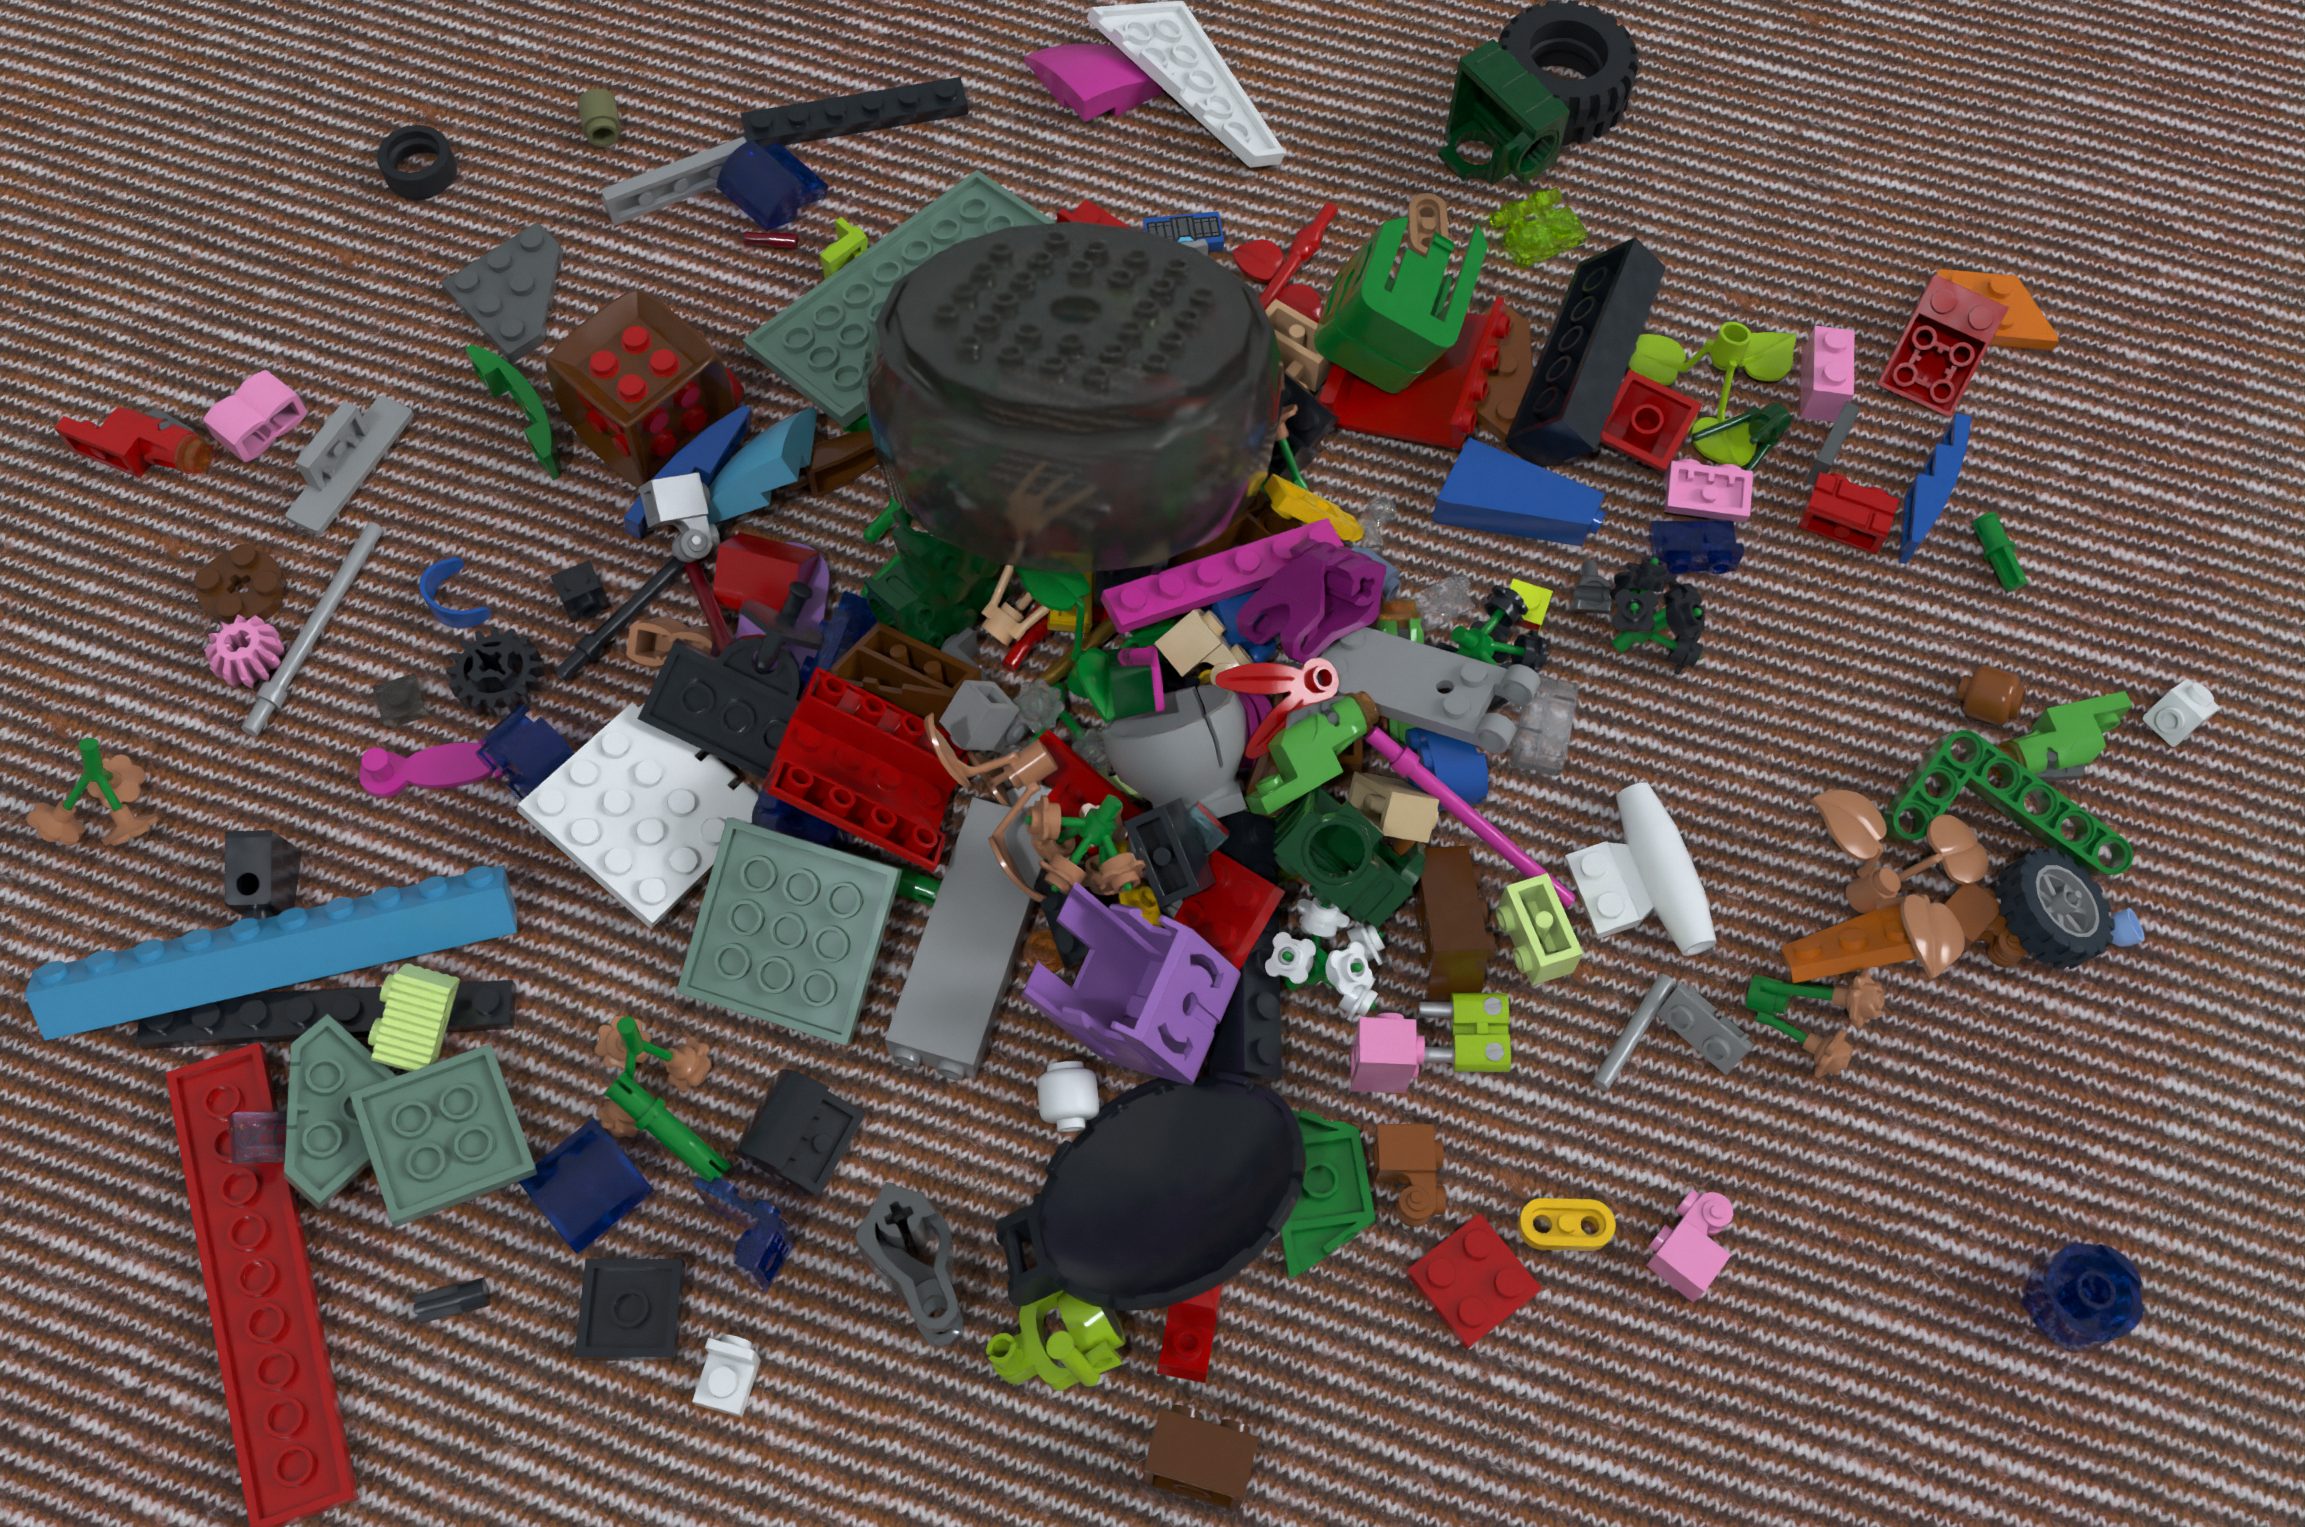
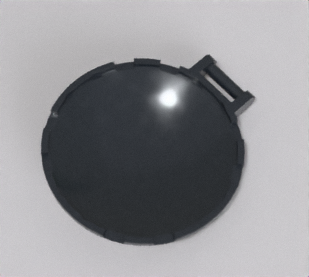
M1218 1071L1216 1077H1197L1193 1085L1159 1078L1137 1086L1099 1108L1097 1116L1086 1120L1089 1126L1072 1143L1064 1140L1045 1168L1048 1178L1041 1193H1035L1032 1205L1001 1218L995 1224L997 1242L1004 1248L1010 1277L1007 1283L1009 1301L1015 1306H1027L1063 1290L1079 1301L1100 1308L1122 1311L1148 1310L1191 1299L1217 1287L1236 1275L1263 1252L1277 1236L1295 1207L1302 1189L1306 1170L1305 1141L1302 1130L1290 1107L1271 1088L1266 1090L1253 1084L1250 1077ZM1032 1239L1037 1267L1028 1270L1022 1243Z

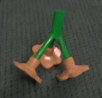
M85 738L78 744L84 773L67 799L60 801L56 807L47 803H37L33 811L26 817L27 823L37 829L38 835L43 840L48 842L59 841L64 845L73 846L85 832V826L75 819L76 807L74 805L85 788L88 787V792L91 796L100 799L104 807L112 809L109 813L116 827L102 837L101 841L104 845H119L132 837L139 836L148 831L150 826L159 820L156 814H142L134 817L127 804H123L124 802L134 803L141 797L140 785L146 779L144 769L133 765L132 760L125 755H116L110 761L102 760L98 741L94 738Z

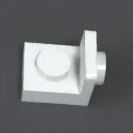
M728 1334L723 1335L722 1341L711 1338L707 1339L705 1349L709 1354L692 1400L695 1405L742 1418L761 1362L757 1353L750 1349L752 1344L750 1341Z

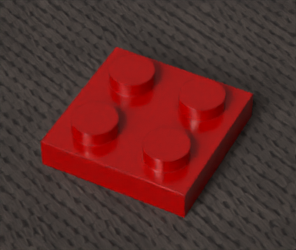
M1214 849L1208 858V863L1216 883L1201 892L1186 897L1173 920L1193 929L1240 971L1285 891Z
M1481 1213L1428 1252L1405 1272L1409 1280L1466 1351L1542 1290Z

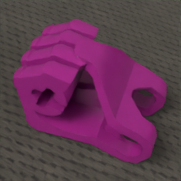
M1304 538L1289 549L1294 557L1293 561L1280 568L1241 607L1236 617L1238 634L1255 644L1262 645L1281 633L1280 641L1285 655L1288 659L1303 664L1307 660L1316 658L1336 639L1364 628L1377 619L1387 566L1344 546L1337 547L1328 542H1318L1315 539ZM1262 613H1266V614L1259 620V622L1253 627L1254 622L1256 621V619H1257Z

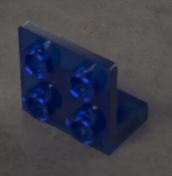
M697 1177L693 1187L710 1211L747 1229L736 1245L734 1256L737 1258L734 1264L749 1286L766 1294L795 1244L787 1229L788 1223L779 1217L782 1212L774 1205L762 1199L756 1198L752 1204L738 1197L739 1189L721 1178L714 1177L712 1182H709L701 1177Z

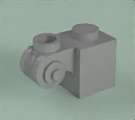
M699 472L654 479L639 487L648 528L671 524L676 526L681 532L672 542V551L678 560L686 563L694 562L705 557L711 549L719 547L718 530L714 524H708L707 514H709L708 507L710 505L709 490L706 484L701 482Z
M964 680L939 720L943 727L951 734L952 742L966 751L993 750L1001 752L1005 746L1013 745L1020 741L1030 728L1029 721L1021 715L1019 708L995 682Z

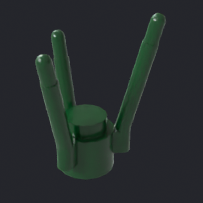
M1770 403L1761 410L1754 406L1744 414L1694 433L1692 439L1698 441L1747 421L1750 422L1749 433L1752 437L1749 442L1752 445L1763 442L1751 461L1743 469L1754 471L1768 451L1779 443L1778 436L1791 426V416L1788 410L1779 403Z

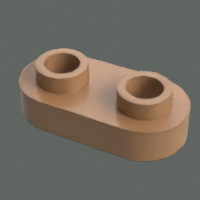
M1422 193L1413 197L1409 203L1407 218H1409L1407 222L1408 245L1410 250L1425 258L1434 232L1449 239L1447 206L1441 197L1432 193Z

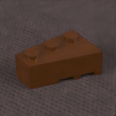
M879 621L827 671L922 719L933 713L934 725L944 730L946 729L939 720L964 680L982 681L980 669Z

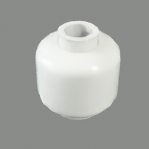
M1066 1061L1050 1064L1047 1066V1072L1037 1079L1041 1119L1047 1123L1057 1124L1058 1132L1085 1129V1121L1094 1118L1099 1113L1096 1075L1092 1070L1084 1068L1083 1062Z

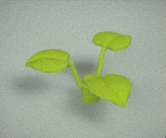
M1726 322L1720 327L1715 341L1707 339L1704 347L1687 362H1685L1686 354L1684 349L1675 340L1661 335L1643 334L1639 335L1636 343L1637 348L1630 358L1627 369L1662 385H1670L1675 382L1678 371L1687 372L1709 352L1713 365L1718 369L1726 370L1717 410V419L1711 417L1699 419L1692 428V439L1694 433L1728 420L1725 419V409L1736 366H1744V370L1750 377L1761 381H1778L1789 374L1793 365L1796 333H1751L1741 323ZM1748 422L1698 441L1692 439L1695 448L1705 457L1721 464H1732L1739 467L1751 461L1757 443L1752 445L1749 442L1752 436L1749 433Z

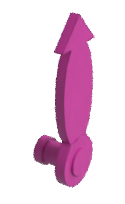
M494 737L493 747L479 743H450L424 749L414 753L407 759L396 753L386 752L382 748L374 747L368 749L362 756L359 780L364 790L376 798L395 796L408 784L429 789L454 788L478 782L493 773L497 783L522 757L519 753Z

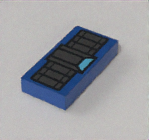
M1219 211L1143 218V230L1146 237L1148 257L1169 255V247L1200 239L1206 240L1208 251L1224 250V237Z

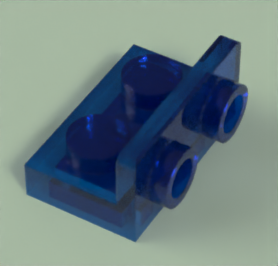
M1652 521L1649 527L1652 558H1657L1659 561L1666 563L1665 571L1676 575L1687 572L1725 574L1730 571H1736L1745 553L1744 544L1736 542L1733 521Z

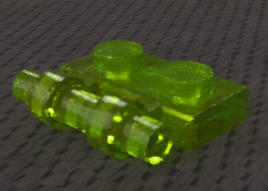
M1557 187L1548 191L1541 189L1530 194L1529 199L1519 203L1512 201L1501 206L1500 211L1489 216L1493 228L1496 229L1506 225L1509 229L1503 233L1501 243L1520 269L1583 244L1587 240L1589 232L1569 205L1556 211L1552 207L1553 204L1562 200L1561 192ZM1535 213L1538 218L1526 223L1522 218Z

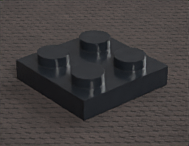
M586 1258L574 1357L579 1361H677L686 1268L684 1260Z

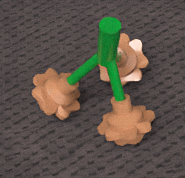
M615 1016L611 1019L610 1025H602L598 1029L599 1041L594 1051L598 1056H605L603 1058V1065L606 1068H622L633 1080L636 1062L643 1063L648 1058L647 1053L662 1059L663 1064L666 1066V1071L670 1073L667 1078V1084L676 1086L683 1093L687 1092L691 1086L696 1087L703 1083L707 1078V1072L711 1068V1060L707 1057L709 1046L705 1043H699L697 1038L690 1037L685 1044L679 1043L675 1049L669 1048L665 1050L649 1043L651 1040L650 1033L641 1031L643 1026L641 1020H634L632 1017L622 1018L621 1016ZM605 1101L603 1107L596 1109V1116L602 1120L601 1126L608 1129L612 1136L632 1138L638 1135L639 1130L633 1125L635 1120L615 1102Z

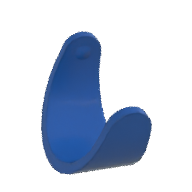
M460 557L444 559L429 566L421 576L419 588L431 613L439 622L452 628H469L488 620L491 616L489 608L479 607L459 611L444 608L434 602L435 593L439 585L446 578L459 572L464 567V562Z

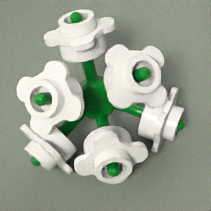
M1314 897L1313 901L1300 899L1297 908L1303 915L1299 921L1301 931L1309 936L1310 940H1295L1286 932L1277 934L1273 939L1275 948L1272 957L1265 963L1266 972L1272 977L1285 976L1284 982L1292 991H1296L1305 983L1316 985L1318 982L1323 981L1344 995L1338 1007L1350 1013L1347 1018L1348 1021L1351 1022L1356 1013L1364 1017L1368 1010H1373L1376 1007L1374 1000L1378 993L1371 990L1376 979L1372 977V971L1368 968V961L1375 958L1378 965L1383 964L1378 951L1385 948L1382 942L1384 934L1381 931H1377L1373 925L1365 927L1364 924L1357 921L1359 926L1347 931L1351 940L1348 946L1341 950H1334L1328 956L1320 948L1321 939L1325 940L1335 937L1337 931L1348 926L1350 919L1334 904L1327 907L1316 897Z

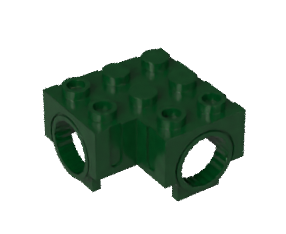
M1492 39L1459 59L1444 140L1449 145L1440 149L1438 156L1463 181L1469 177L1484 178L1488 183L1494 185L1512 174L1524 184L1556 164L1570 110L1562 100L1554 98L1553 94L1540 83L1535 75L1527 73V70L1514 59L1509 51L1503 50ZM1479 141L1488 144L1494 151L1491 162L1475 165L1460 158L1455 149L1461 143Z
M959 484L947 492L931 491L927 488L892 513L894 520L900 524L899 527L891 532L901 562L877 580L871 576L864 580L868 590L866 595L867 604L877 621L938 650H941L943 643L950 636L960 634L968 627L971 628L978 620L985 616L981 612L990 602L1006 566L1004 557L999 550L1000 544L995 528L990 522L991 515L988 507ZM945 506L956 512L955 517L952 518V521L947 526L936 531L920 532L910 527L915 516L931 507ZM1010 581L999 605L1003 604L1006 599L1015 593Z
M1320 786L1290 802L1288 807L1276 817L1275 846L1273 851L1277 854L1274 859L1278 865L1293 877L1299 873L1311 884L1309 890L1322 904L1327 907L1334 904L1342 912L1346 910L1361 924H1364L1367 920L1378 929L1413 892V886L1424 871V860L1426 857L1422 844L1416 841L1403 855L1399 856L1381 840L1384 832L1349 801L1346 800L1341 805Z

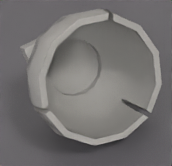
M1200 685L1197 687V690L1194 686L1164 694V711L1116 719L1115 717L1103 730L1102 735L1106 756L1119 780L1152 802L1153 809L1181 797L1193 826L1210 821L1197 807L1198 802L1216 819L1247 809L1236 773L1249 738L1245 710L1236 692L1222 689L1218 685ZM1201 700H1202V702H1203V704H1204L1205 711H1206V715H1205V713H1204V709H1203V705H1202V703H1201Z

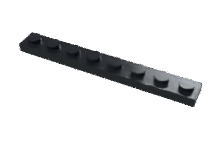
M500 980L459 983L445 1033L514 1029L517 990L514 981ZM382 987L247 994L139 1019L136 1044L144 1050L253 1044L258 1042H289L298 1039L326 1014H329L354 1038L369 1037L375 1019L377 1017L383 1018L386 1002L380 1001Z

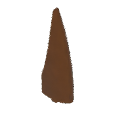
M948 416L886 424L817 442L812 446L810 465L799 469L798 481L785 486L788 492L806 486L813 499L847 486L873 467L900 453L897 444L911 429L927 426L941 431L953 424V418Z

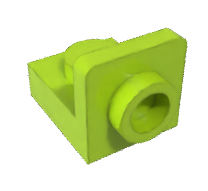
M842 217L835 221L838 241L830 244L820 254L825 280L867 250L868 239L862 229L857 225L851 226Z

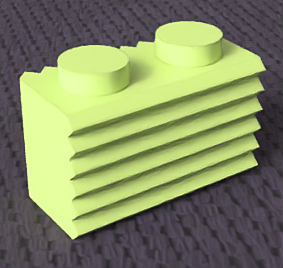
M404 964L394 975L388 974L380 993V1001L386 1002L383 1018L377 1017L368 1037V1044L374 1046L371 1060L407 1071H414L437 1063L460 979L412 964Z

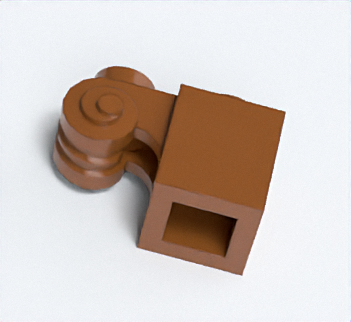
M1975 883L1961 885L1944 904L1955 915L1963 930L1965 946L1962 954L1975 941H1984L1989 944L1987 948L1989 960L1998 967L2008 968L2013 967L2028 953L2020 945L2022 941L2017 935L2013 936L2006 926L2009 922L2006 917H2002L1998 907L2000 903L1996 901L1994 895L1985 887Z
M1377 1124L1373 1135L1374 1183H1403L1406 1186L1396 1203L1395 1212L1400 1222L1409 1227L1422 1226L1428 1222L1431 1216L1445 1215L1446 1211L1445 1187L1436 1186L1435 1172L1436 1168L1443 1167L1444 1150L1442 1140H1435L1434 1124Z

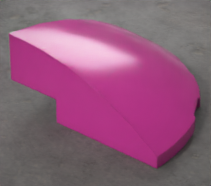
M1095 43L1064 44L1039 50L1024 57L1025 63L1065 109L1071 106L1084 122L1108 110L1116 117L1165 92L1159 84L1115 46Z

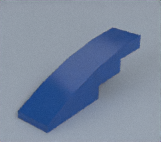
M743 405L709 426L681 449L652 480L699 472L701 482L705 483L708 488L728 463L750 428L751 409ZM639 495L624 516L626 533L639 540L642 539L648 529L641 495Z
M1955 413L1942 435V443H1936L1923 465V474L1917 473L1904 495L1898 563L1907 564L1940 516L1958 479L1967 450L1972 416Z

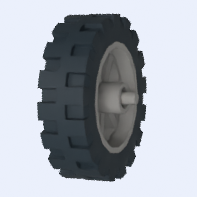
M2037 848L2005 867V871L2000 873L1997 881L2001 884L1996 887V897L2001 899V904L1998 905L2002 917L2007 918L2009 924L2006 926L2013 936L2017 935L2022 941L2020 945L2028 953L2034 952L2037 955L2036 959L2044 964L2053 963V967L2057 969H2065L2066 967L2074 969L2107 950L2106 947L2112 943L2114 936L2110 932L2115 929L2114 919L2109 916V912L2112 911L2108 900L2103 899L2101 895L2103 890L2098 882L2093 883L2088 877L2089 871L2082 865L2077 866L2071 856L2065 853L2059 855L2057 850L2047 848L2044 851L2042 848Z

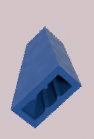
M1469 437L1436 499L1432 521L1439 524L1582 547L1588 533L1591 532L1596 535L1604 520L1606 512L1600 510V506L1605 493Z

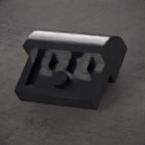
M1277 366L1253 398L1246 396L1223 427L1226 424L1231 427L1228 434L1242 447L1250 443L1254 445L1259 441H1265L1269 445L1268 453L1270 454V459L1264 467L1272 474L1281 478H1290L1291 475L1278 441L1273 440L1269 428L1262 427L1251 430L1249 426L1252 423L1251 420L1273 409L1296 404L1298 408L1295 411L1296 414L1287 418L1284 423L1289 433V436L1286 438L1300 472L1320 453L1316 447L1338 421L1339 417L1284 368Z
M781 1069L778 1071L732 1153L771 1176L776 1174L817 1198L824 1190L866 1113L829 1092L830 1087L799 1072Z

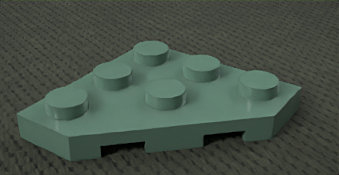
M326 1014L291 1044L284 1179L318 1210L372 1163L349 1093L397 1077L384 1064L372 1061V1053L329 1014Z

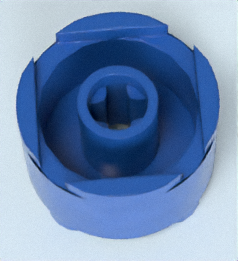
M1419 727L1405 731L1406 746L1420 757V764L1470 806L1483 803L1481 798H1486L1488 793V770L1485 753L1478 754L1473 744ZM1407 776V778H1408V784H1410V785H1412V786H1414V787L1420 789L1421 791L1427 793V792L1424 791L1419 785H1417L1412 779H1410V778ZM1440 803L1438 804V811L1447 810Z

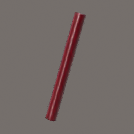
M696 560L686 563V574L718 650L721 653L727 644L734 640L700 562Z

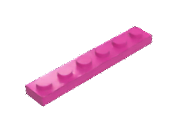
M1326 518L1162 571L1159 575H1149L1103 590L1101 601L1117 632L1122 634L1261 588L1280 568L1293 561L1294 557L1289 549L1304 538L1315 539L1318 542H1328L1337 547L1344 545L1329 519Z

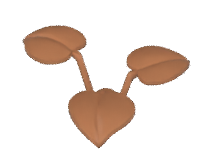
M929 714L924 719V727L934 751L946 771L965 788L970 786L967 778L979 774L986 782L992 795L1002 805L1011 807V810L995 829L992 836L988 838L1001 869L1009 880L1033 900L1038 902L1044 900L1046 896L1038 893L1026 884L1017 864L1007 849L1004 833L1031 796L1041 790L1038 782L1058 769L1052 756L1043 743L1037 739L1016 753L1014 750L1007 756L995 760L989 759L973 750L967 751V755L973 767H970L957 759L947 740L935 728L934 714ZM1010 779L1017 790L1023 786L1027 788L1014 806L1010 802L1003 783Z
M1848 790L1827 791L1812 798L1810 802L1820 812L1828 831L1838 846L1853 859L1867 860L1864 866L1857 869V874L1860 877L1846 886V897L1850 905L1862 914L1875 909L1882 911L1887 907L1900 906L1903 925L1928 978L1933 979L1940 975L1961 956L1964 950L1965 937L1960 923L1947 906L1939 902L1930 904V900L1925 894H1912L1904 897L1896 896L1902 881L1941 861L1946 874L1955 883L1969 885L1982 879L1987 873L1989 858L1983 845L1978 842L1975 833L1963 821L1952 815L1945 814L1935 817L1928 823L1927 838L1937 854L1896 874L1887 867L1873 868L1884 851L1883 845L1878 840L1886 835L1887 827L1881 813L1870 800L1859 793Z

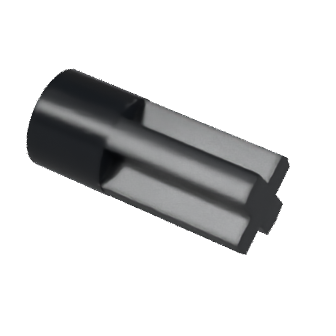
M484 1277L414 1295L416 1303L414 1304L415 1314H418L420 1324L490 1306L489 1289Z

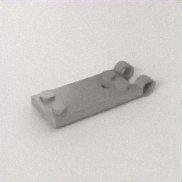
M1368 627L1361 628L1336 639L1324 649L1319 657L1328 660L1337 671L1339 685L1334 696H1349L1355 700L1362 710L1477 745L1485 751L1494 754H1501L1507 750L1516 733V728L1510 719L1501 714H1485L1493 697L1497 695L1514 704L1527 705L1532 701L1541 684L1539 675L1533 669L1524 665L1516 664L1506 669ZM1317 674V680L1322 685L1321 677ZM1441 688L1452 689L1447 694L1439 693L1437 690Z

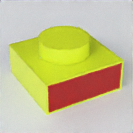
M1513 579L1510 589L1516 591L1523 598L1524 604L1528 608L1526 615H1521L1523 620L1520 623L1514 622L1513 625L1527 630H1537L1539 633L1553 591Z

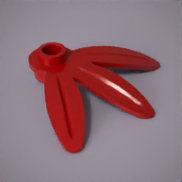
M1312 658L1304 662L1300 669L1276 663L1240 665L1218 673L1215 677V682L1222 689L1256 695L1288 693V696L1280 701L1261 721L1246 745V757L1256 759L1270 752L1268 744L1278 732L1286 728L1287 714L1290 711L1333 697L1338 689L1339 678L1335 667L1328 660ZM1317 674L1321 677L1322 685L1317 680Z

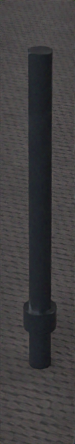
M741 515L714 523L719 536ZM675 556L667 562L592 635L585 634L574 645L576 650L553 671L555 676L563 683H567L587 662L594 663L605 652L604 646L685 570L686 562L678 560Z

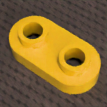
M1534 1199L1526 1204L1517 1221L1518 1232L1522 1240L1530 1247L1539 1250L1596 1251L1603 1248L1614 1235L1616 1227L1615 1218L1611 1210L1602 1202L1591 1199ZM1537 1219L1545 1221L1549 1231L1547 1233H1539L1535 1230L1533 1221ZM1581 1222H1591L1595 1226L1596 1233L1589 1235L1583 1232L1580 1225Z

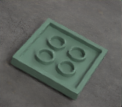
M491 1044L349 1093L394 1228L537 1175L532 1156Z

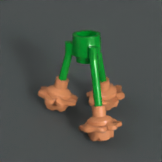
M1862 969L1849 985L1835 984V987L1790 983L1756 974L1749 987L1746 1008L1758 1012L1756 1017L1757 1023L1772 1026L1802 1043V1048L1814 1055V1064L1816 1065L1814 1077L1819 1079L1826 1075L1827 1072L1838 1076L1841 1070L1846 1069L1854 1050L1845 1041L1847 1031L1842 1029L1835 1036L1829 1035L1822 1039L1813 1033L1807 1035L1776 1018L1775 1015L1787 1012L1791 995L1833 1001L1835 1006L1846 1007L1850 1019L1853 1020L1854 1027L1860 1029L1864 1023H1869L1870 1019L1878 1018L1881 1015L1885 996L1882 993V984L1879 981L1872 980L1867 969Z

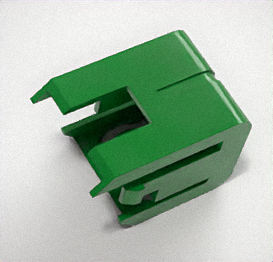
M1402 217L1384 222L1336 273L1314 334L1313 342L1318 353L1386 392L1398 394L1404 391L1427 367L1431 366L1450 349L1458 339L1488 248L1478 223L1474 226L1449 304L1443 309L1452 283L1449 273L1444 278L1443 275L1450 254L1453 252L1454 242L1434 232L1425 258L1406 248L1393 281L1390 278L1388 279L1409 218Z

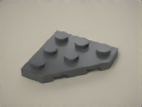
M537 221L442 281L441 284L445 293L513 364L545 343L547 334L546 321L548 311H551L557 287L555 278L558 267H561L563 252L560 244Z

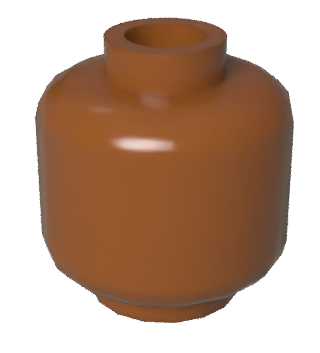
M1982 665L1974 671L1972 677L1967 675L1962 677L1956 699L1964 701L1963 712L1965 716L2002 726L2010 718L2017 719L2025 698L2026 687L2020 686L2021 681L2017 674Z

